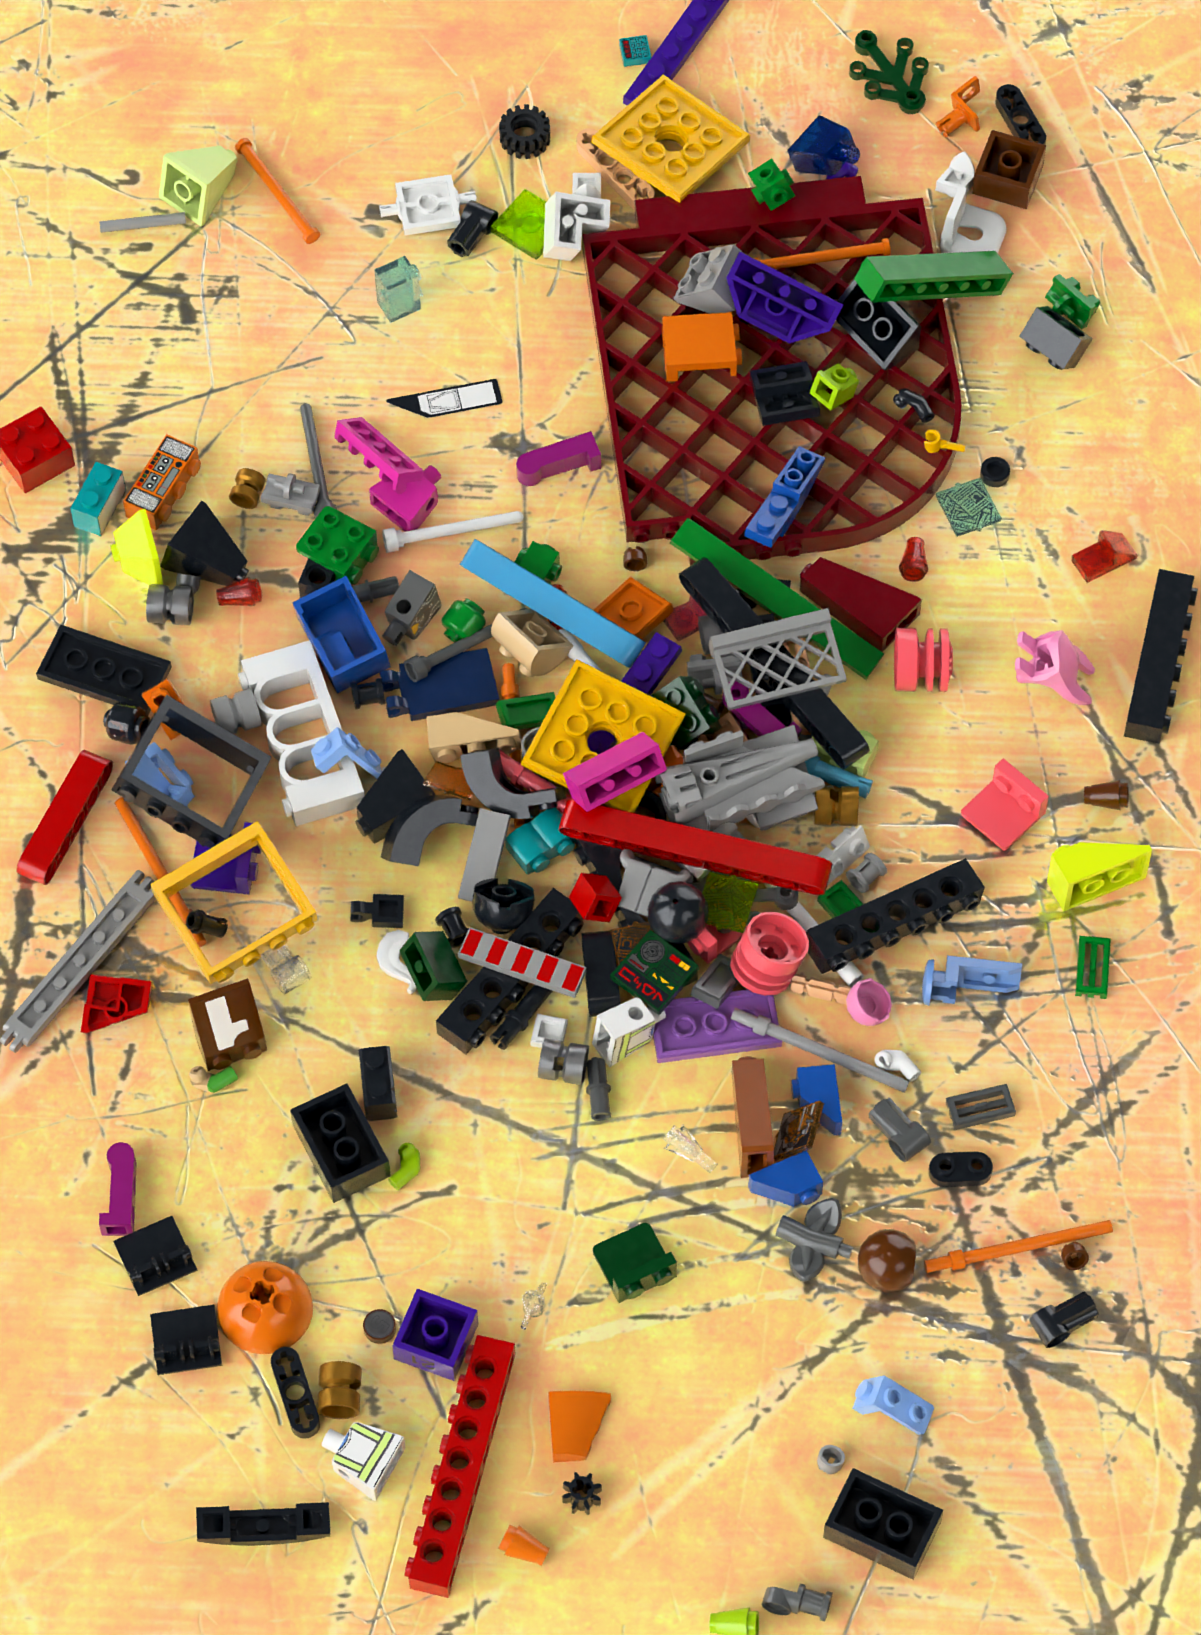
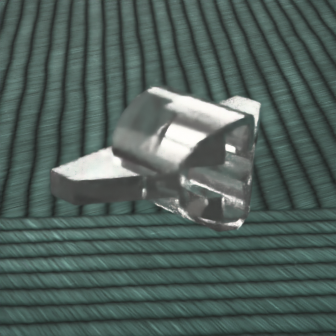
M542 1282L537 1290H528L523 1294L522 1305L525 1315L521 1324L522 1329L526 1330L531 1317H538L544 1312L545 1298L543 1293L547 1283Z

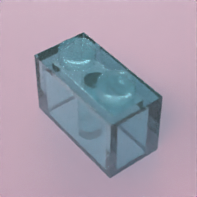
M406 256L374 269L377 303L390 323L421 309L420 297L423 296L419 281L422 277L418 267L415 264L411 265Z

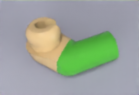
M202 1066L192 1068L189 1073L190 1082L195 1088L212 1093L238 1080L237 1074L231 1066L216 1075L206 1072Z

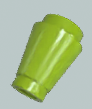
M749 1607L711 1613L709 1621L710 1633H717L718 1635H758L759 1612L751 1611Z

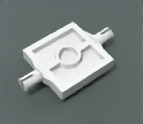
M450 174L395 183L396 203L379 205L381 218L398 215L402 221L406 236L457 228L461 222L459 214L460 205L468 204L471 200L477 202L475 191L458 194Z

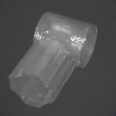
M287 944L275 951L269 949L261 954V958L271 970L270 973L275 984L283 994H287L312 978L302 958L299 955L295 956Z

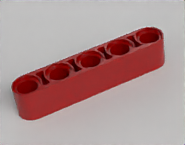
M87 750L80 752L23 851L17 864V874L43 885H47L51 881L108 781L113 768L112 760Z

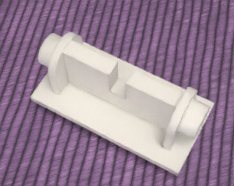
M860 825L858 828L854 826L851 828L846 827L831 842V846L835 848L834 850L825 847L816 855L829 860L833 864L827 886L870 848L863 826Z

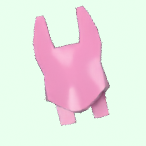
M1063 630L1051 631L1035 639L1024 631L1018 634V645L1033 656V659L1029 662L1021 657L1016 658L1015 670L1019 683H1034L1051 687L1064 699L1074 704L1090 705L1092 703V698L1077 683V673L1079 669L1091 675L1094 673L1095 668L1086 655L1077 646L1073 645Z

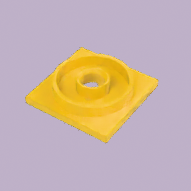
M663 74L592 136V143L626 166L639 178L647 181L665 195L672 197L680 203L688 194H692L748 144L751 135ZM663 140L675 141L683 149L667 151L659 142Z
M576 659L521 761V766L568 789L563 773L599 755L588 747L587 740L592 733L599 730L608 731L616 738L618 745L644 732L659 745L664 757L686 713ZM652 778L601 804V806L635 813Z

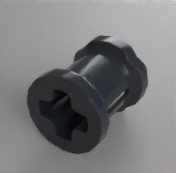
M381 678L376 679L375 682L357 685L355 682L351 683L355 710L360 709L361 705L378 702L380 705L385 704Z
M450 907L439 913L435 918L437 925L442 926L451 948L462 945L469 930L461 918L462 912L459 907Z

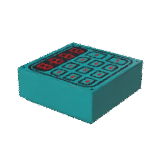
M647 35L619 39L624 67L647 64L651 59Z

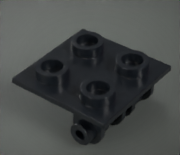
M173 1216L113 1241L138 1296L198 1271L192 1259V1253L188 1245L185 1244Z
M214 1304L150 1314L157 1375L222 1366Z

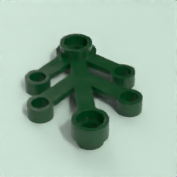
M863 30L858 33L855 38L856 52L863 56L870 55L881 70L868 69L861 61H854L850 64L849 76L853 80H869L864 88L865 97L870 100L881 99L896 102L901 110L907 114H916L925 105L926 97L920 88L924 75L928 73V60L924 57L915 58L912 61L911 70L913 76L910 85L908 86L903 80L908 57L913 53V41L909 38L898 40L896 48L897 58L893 67L877 46V37L872 31ZM902 46H908L909 48L903 49V48H901V47H902ZM922 65L924 68H917L916 66ZM859 69L861 72H855L854 70ZM880 83L893 85L897 91L882 89ZM869 89H876L877 91L871 92Z

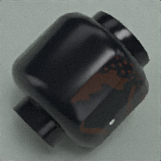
M125 702L116 703L105 713L103 724L106 727L109 738L130 745L138 743L150 722V718L144 708Z

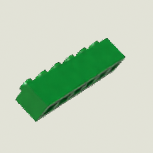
M996 251L866 257L854 280L871 302L997 296L1003 293L1014 273Z

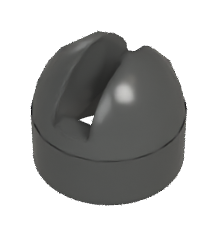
M177 573L176 586L193 587L195 594L199 589L201 577Z

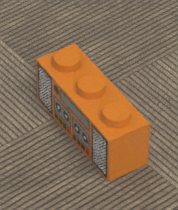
M166 434L123 501L126 517L131 518L139 510L146 509L150 528L157 530L162 521L166 522L171 515L172 506L176 499L182 498L187 482L191 476H196L200 469L201 461L199 460L197 447Z

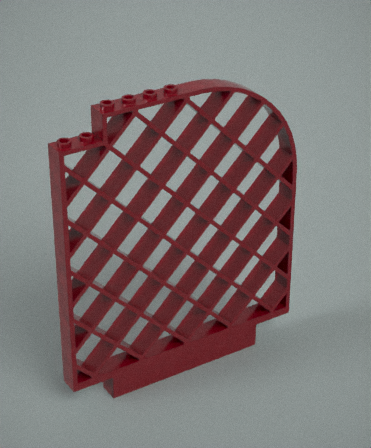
M861 176L793 183L790 187L795 197L770 211L765 202L759 204L751 191L754 187L688 194L680 203L670 196L635 200V229L582 234V251L626 543H644L649 540L663 538L671 540L685 520L690 518L749 560H767L778 556L796 557L804 553L848 548L871 541L904 524L931 500L945 480L956 451L947 449L945 452L940 449L936 453H929L925 449L924 441L928 440L911 430L920 420L913 407L898 422L870 404V402L886 384L898 391L903 388L912 390L924 396L935 415L953 425L949 442L958 444L962 404L943 299L921 300L931 306L933 310L920 323L921 333L918 351L944 367L942 373L929 387L900 369L914 353L889 370H883L848 333L845 335L832 326L830 331L813 336L833 349L816 369L808 364L813 382L818 371L822 370L824 372L837 363L841 364L845 358L874 375L873 378L858 395L854 394L853 398L839 405L844 410L827 430L811 419L806 418L765 425L755 437L726 420L744 399L757 407L750 372L745 376L738 372L736 376H730V368L684 371L678 378V381H675L673 384L666 382L665 379L646 368L652 359L663 349L662 324L636 308L654 288L674 300L679 281L668 275V273L684 255L691 259L699 252L711 250L708 248L709 246L736 244L746 255L756 248L767 256L776 258L814 252L824 240L837 248L878 243L882 239H889L895 232L922 249L919 254H934L923 198L866 204ZM878 228L866 242L848 232ZM807 236L795 250L778 240ZM666 251L654 265L637 255ZM876 254L851 258L836 275L816 263L777 269V271L789 277L796 273L822 290L820 293L833 300H838L848 288L850 281L858 273L866 257L884 255ZM614 263L640 279L623 299L597 282ZM680 304L671 316L709 313ZM600 306L610 312L603 320L601 318ZM737 314L732 316L733 324H739L740 340L738 342L761 356V359L751 370L804 362L788 351L796 342L787 343L779 338L774 343L749 327V323L737 317ZM623 322L650 338L633 358L606 342ZM936 328H937V333H938L939 341H938L937 339H935L934 337L930 336V334H931ZM609 366L619 372L612 381ZM704 373L731 390L714 411L686 394ZM632 381L660 398L642 419L615 402ZM947 388L951 401L942 396V393ZM826 389L829 394H832V389ZM673 407L700 424L683 445L655 428ZM856 418L885 435V438L869 456L839 438ZM618 426L629 432L621 442ZM787 426L813 443L809 451L821 456L827 452L855 470V472L838 491L817 478L808 495L825 506L807 526L794 519L783 537L779 536L770 548L744 536L746 527L766 498L763 499L737 482V479L754 460L777 475L780 474L789 460L768 447V445ZM713 434L742 451L724 472L696 455ZM641 442H644L670 459L652 480H649L624 463ZM898 444L936 468L928 481L920 489L881 465ZM682 468L711 486L693 507L664 489ZM869 479L902 500L903 503L889 512L876 517L850 499L865 481ZM627 487L638 493L631 503H629ZM723 495L752 513L734 535L705 516ZM651 503L673 516L636 521ZM837 514L854 524V526L823 531ZM689 557V564L691 566L696 561Z

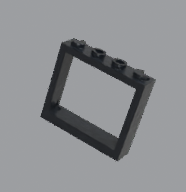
M166 695L156 709L111 790L124 797L125 801L132 802L141 807L150 816L168 823L177 832L186 834L197 840L203 847L207 846L211 849L228 839L272 757ZM161 723L250 775L222 827L132 775Z

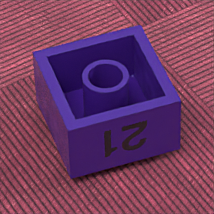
M416 1289L392 1345L394 1360L455 1381L466 1355L468 1345L471 1343L478 1327L477 1310Z

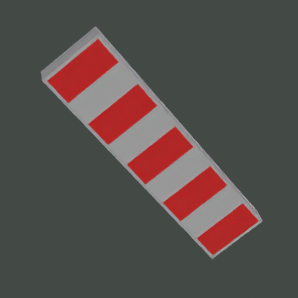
M471 927L458 952V958L573 998H576L587 972L585 966Z

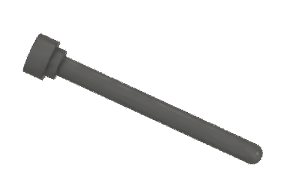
M304 403L300 407L310 465L314 484L320 485L317 503L313 510L314 518L316 519L324 507L330 506L336 510L337 507L329 500L312 407L310 404Z
M492 624L482 628L472 636L463 638L427 657L415 655L405 660L404 667L407 675L413 682H418L427 677L432 667L493 637L491 634Z

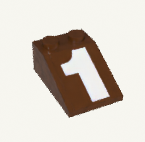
M248 978L188 999L195 1038L208 1071L225 1069L233 1062L244 1058L254 1059L261 1055L262 1052L267 1051L265 1035Z

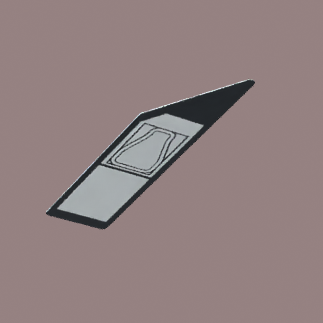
M497 379L386 400L389 404L426 418L503 403Z

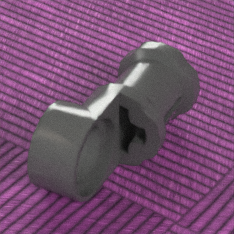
M801 1583L797 1593L782 1588L768 1587L761 1605L765 1610L777 1615H789L791 1612L798 1614L801 1611L818 1616L820 1621L825 1622L833 1592L820 1593L806 1589V1586Z

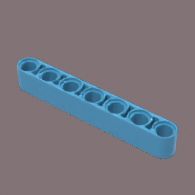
M474 539L460 563L465 569L628 668H631L646 644L642 639L477 539Z

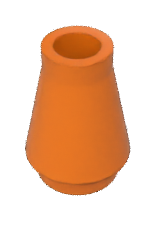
M509 1525L498 1549L504 1551L506 1556L542 1566L550 1548L543 1545L520 1525L518 1528Z

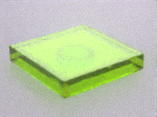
M524 189L491 225V233L537 260L544 250L546 201Z

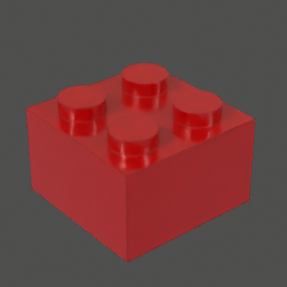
M42 406L0 428V460L24 493L33 490L75 466L72 447Z

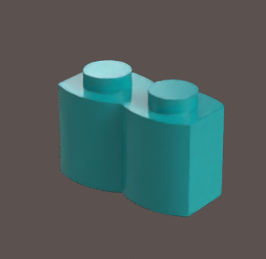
M556 807L543 811L531 822L514 830L505 839L506 849L527 875L543 871L548 867L552 858L559 855L565 856L575 847V838L565 836L558 831L562 814Z

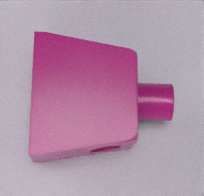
M429 465L423 471L422 481L407 483L406 490L402 494H397L393 490V480L390 479L387 482L381 480L369 489L370 504L404 532L416 530L438 503V492L434 484L441 479V474L435 467Z

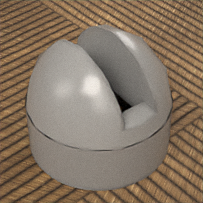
M834 1445L822 1447L817 1457L819 1469L826 1472V1474L837 1473L843 1466L845 1460L844 1452ZM830 1457L835 1459L833 1464L828 1463Z

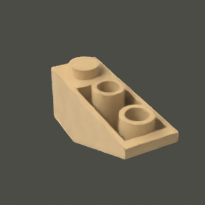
M458 712L427 716L429 750L435 762L450 763L456 759H461L460 755L498 747L505 754L521 749L522 738L518 729Z

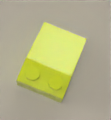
M1079 842L1072 846L1063 845L1057 848L1051 855L1047 883L1064 912L1145 879L1152 849L1150 845Z

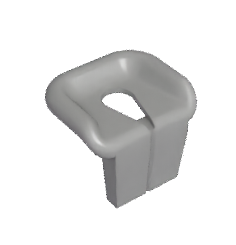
M624 849L620 854V861L625 868L619 891L622 899L618 907L648 917L647 908L649 902L659 887L669 882L678 881L690 884L694 880L693 876L687 869L678 872L637 857L630 849Z

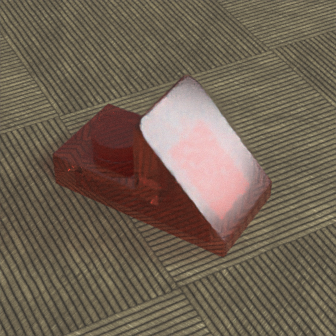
M1101 530L1098 542L1073 554L1071 561L1086 583L1137 559L1138 555L1122 533Z

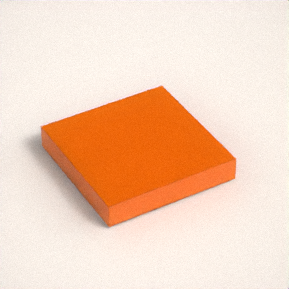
M629 577L601 602L594 611L638 638L643 639L667 618L674 609L670 602L632 577Z

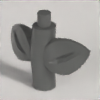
M825 1199L811 1206L804 1220L805 1225L785 1215L780 1220L776 1236L796 1246L789 1256V1265L793 1274L800 1281H809L820 1273L825 1264L824 1256L836 1259L840 1255L850 1259L854 1247L844 1244V1238L834 1235L838 1231L842 1219V1211L838 1199Z

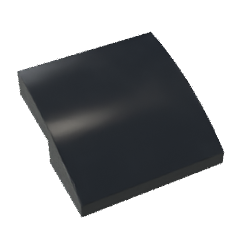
M807 361L749 371L762 426L820 416L818 401L810 394L813 378Z

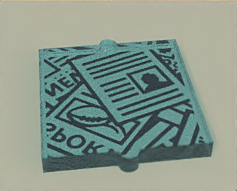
M981 478L963 484L956 483L954 487L936 493V498L956 537L975 530L980 532L983 527L998 523L1002 519Z

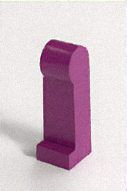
M592 431L520 455L516 462L518 481L525 486H534L541 479L588 465L590 472L601 469V453Z
M735 681L730 689L733 701L746 698L749 694V688ZM723 693V697H722L723 704H724L725 707L728 709L727 704H726V700H725V697H724V693ZM760 703L729 710L758 737L786 728ZM793 721L789 726L795 725L799 737L802 729Z
M119 1142L110 1146L106 1154L111 1171L109 1213H99V1227L102 1236H126L134 1232L137 1163L133 1148L127 1143Z

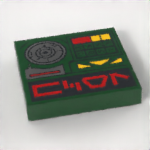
M649 930L612 972L610 978L632 996L640 998L648 1008L660 1015L699 970V966L653 931Z

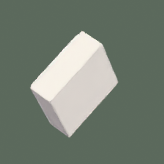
M537 1014L530 1041L531 1046L542 1048L545 1038L564 1042L568 1019Z

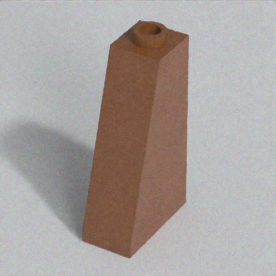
M751 1056L732 1060L731 1071L741 1178L749 1177V1174L773 1165L774 1143L764 1058L756 1059Z

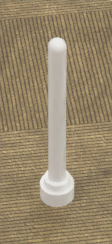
M514 511L402 532L401 529L395 530V528L383 529L382 535L386 553L399 551V548L404 547L406 543L520 523L524 516L522 512Z

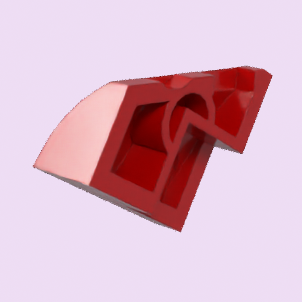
M90 974L80 1032L89 1033L147 1013L153 988L152 981Z

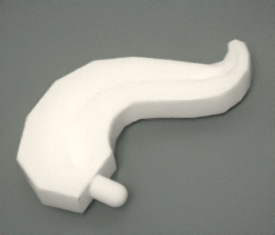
M398 929L386 933L380 941L376 955L380 969L387 975L408 983L407 992L412 994L417 990L407 966L399 960L401 956L399 950L409 939V933Z

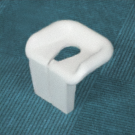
M959 186L941 234V253L996 251L998 253L1007 230L1004 219L993 211L967 204V188ZM959 227L977 228L982 232L983 236L979 240H970L959 234L957 230Z

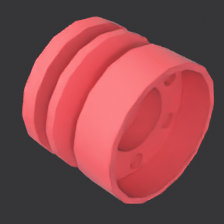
M896 628L894 644L895 691L915 692L918 678H924L927 692H932L933 678H938L939 692H947L953 669V648L949 639L948 629L940 628L938 642H934L933 628H928L925 642H919L916 628Z
M762 912L754 916L731 955L730 967L734 977L743 987L760 995H777L785 991L808 952L809 940L806 932L797 921L785 914Z

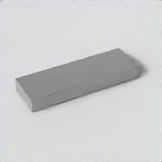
M480 808L458 894L459 899L472 902L475 884L483 880L496 878L511 819L510 815Z

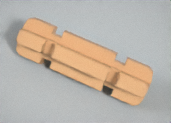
M795 974L792 978L790 986L792 992L799 994L807 992V996L832 1001L833 998L836 999L837 1003L847 1004L846 998L850 991V986L840 984L837 987L833 982L812 977L810 980H807V976Z

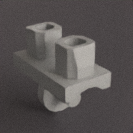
M269 473L265 489L261 495V502L269 504L271 508L297 510L298 514L309 516L313 513L320 492V485L297 480L295 474L289 473L287 477Z
M702 654L691 655L690 661L687 662V676L697 679L704 689L714 687L715 695L722 694V686L714 659H706V656ZM733 655L721 658L724 668L733 673H736L742 663V660ZM726 675L728 683L731 682L732 678Z

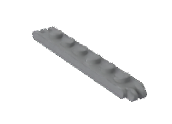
M137 870L7 1020L3 1026L5 1033L0 1038L1 1044L7 1046L13 1040L9 1049L16 1053L23 1045L29 1047L90 977V974L97 969L156 900L152 889L149 891L151 888L150 884L154 882V879L147 876L139 884L144 878L145 873Z

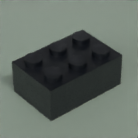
M348 1083L290 1109L292 1125L333 1203L391 1176L389 1160Z
M852 1468L825 1523L823 1538L914 1580L941 1524L943 1509Z

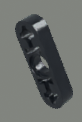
M1011 84L999 87L996 92L995 105L1012 135L1028 140V132L1030 131L1033 141H1038V143L1045 145L1046 133L1020 89ZM1009 99H1013V108H1012V109H1011L1012 104L1010 103ZM1019 115L1025 116L1028 122L1018 124L1013 118Z
M281 1347L274 1351L271 1356L273 1375L292 1432L299 1438H310L320 1428L319 1415L299 1354L293 1348ZM287 1357L288 1361H292L290 1367L293 1376L288 1378L283 1365H280L281 1359ZM290 1386H301L305 1390L304 1395L298 1400L289 1399L286 1396V1391ZM304 1407L306 1418L311 1420L309 1421L310 1427L308 1428L298 1424L300 1423L298 1409Z

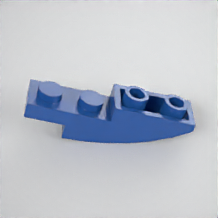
M798 446L773 482L771 493L746 527L744 536L770 548L779 536L783 537L815 483L825 462V457Z

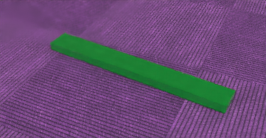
M690 518L685 520L670 541L671 545L696 562L703 557L707 558L733 588L769 613H773L779 620L821 610ZM831 617L830 623L842 664L867 680L884 656V653ZM826 633L813 635L810 639L812 643L822 650H825L828 645Z

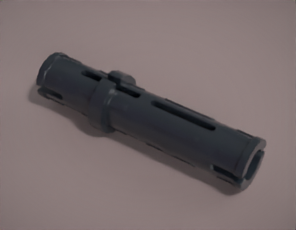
M534 984L514 1010L510 1009L505 1014L506 1019L491 1034L490 1040L493 1044L496 1045L500 1038L504 1036L498 1048L505 1050L518 1032L524 1031L527 1028L528 1020L553 991Z

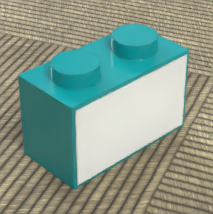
M95 462L70 508L74 527L98 536L102 535L126 491L123 471Z

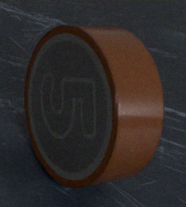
M383 1309L369 1312L363 1321L364 1334L373 1343L382 1344L388 1342L396 1332V1323L393 1315Z

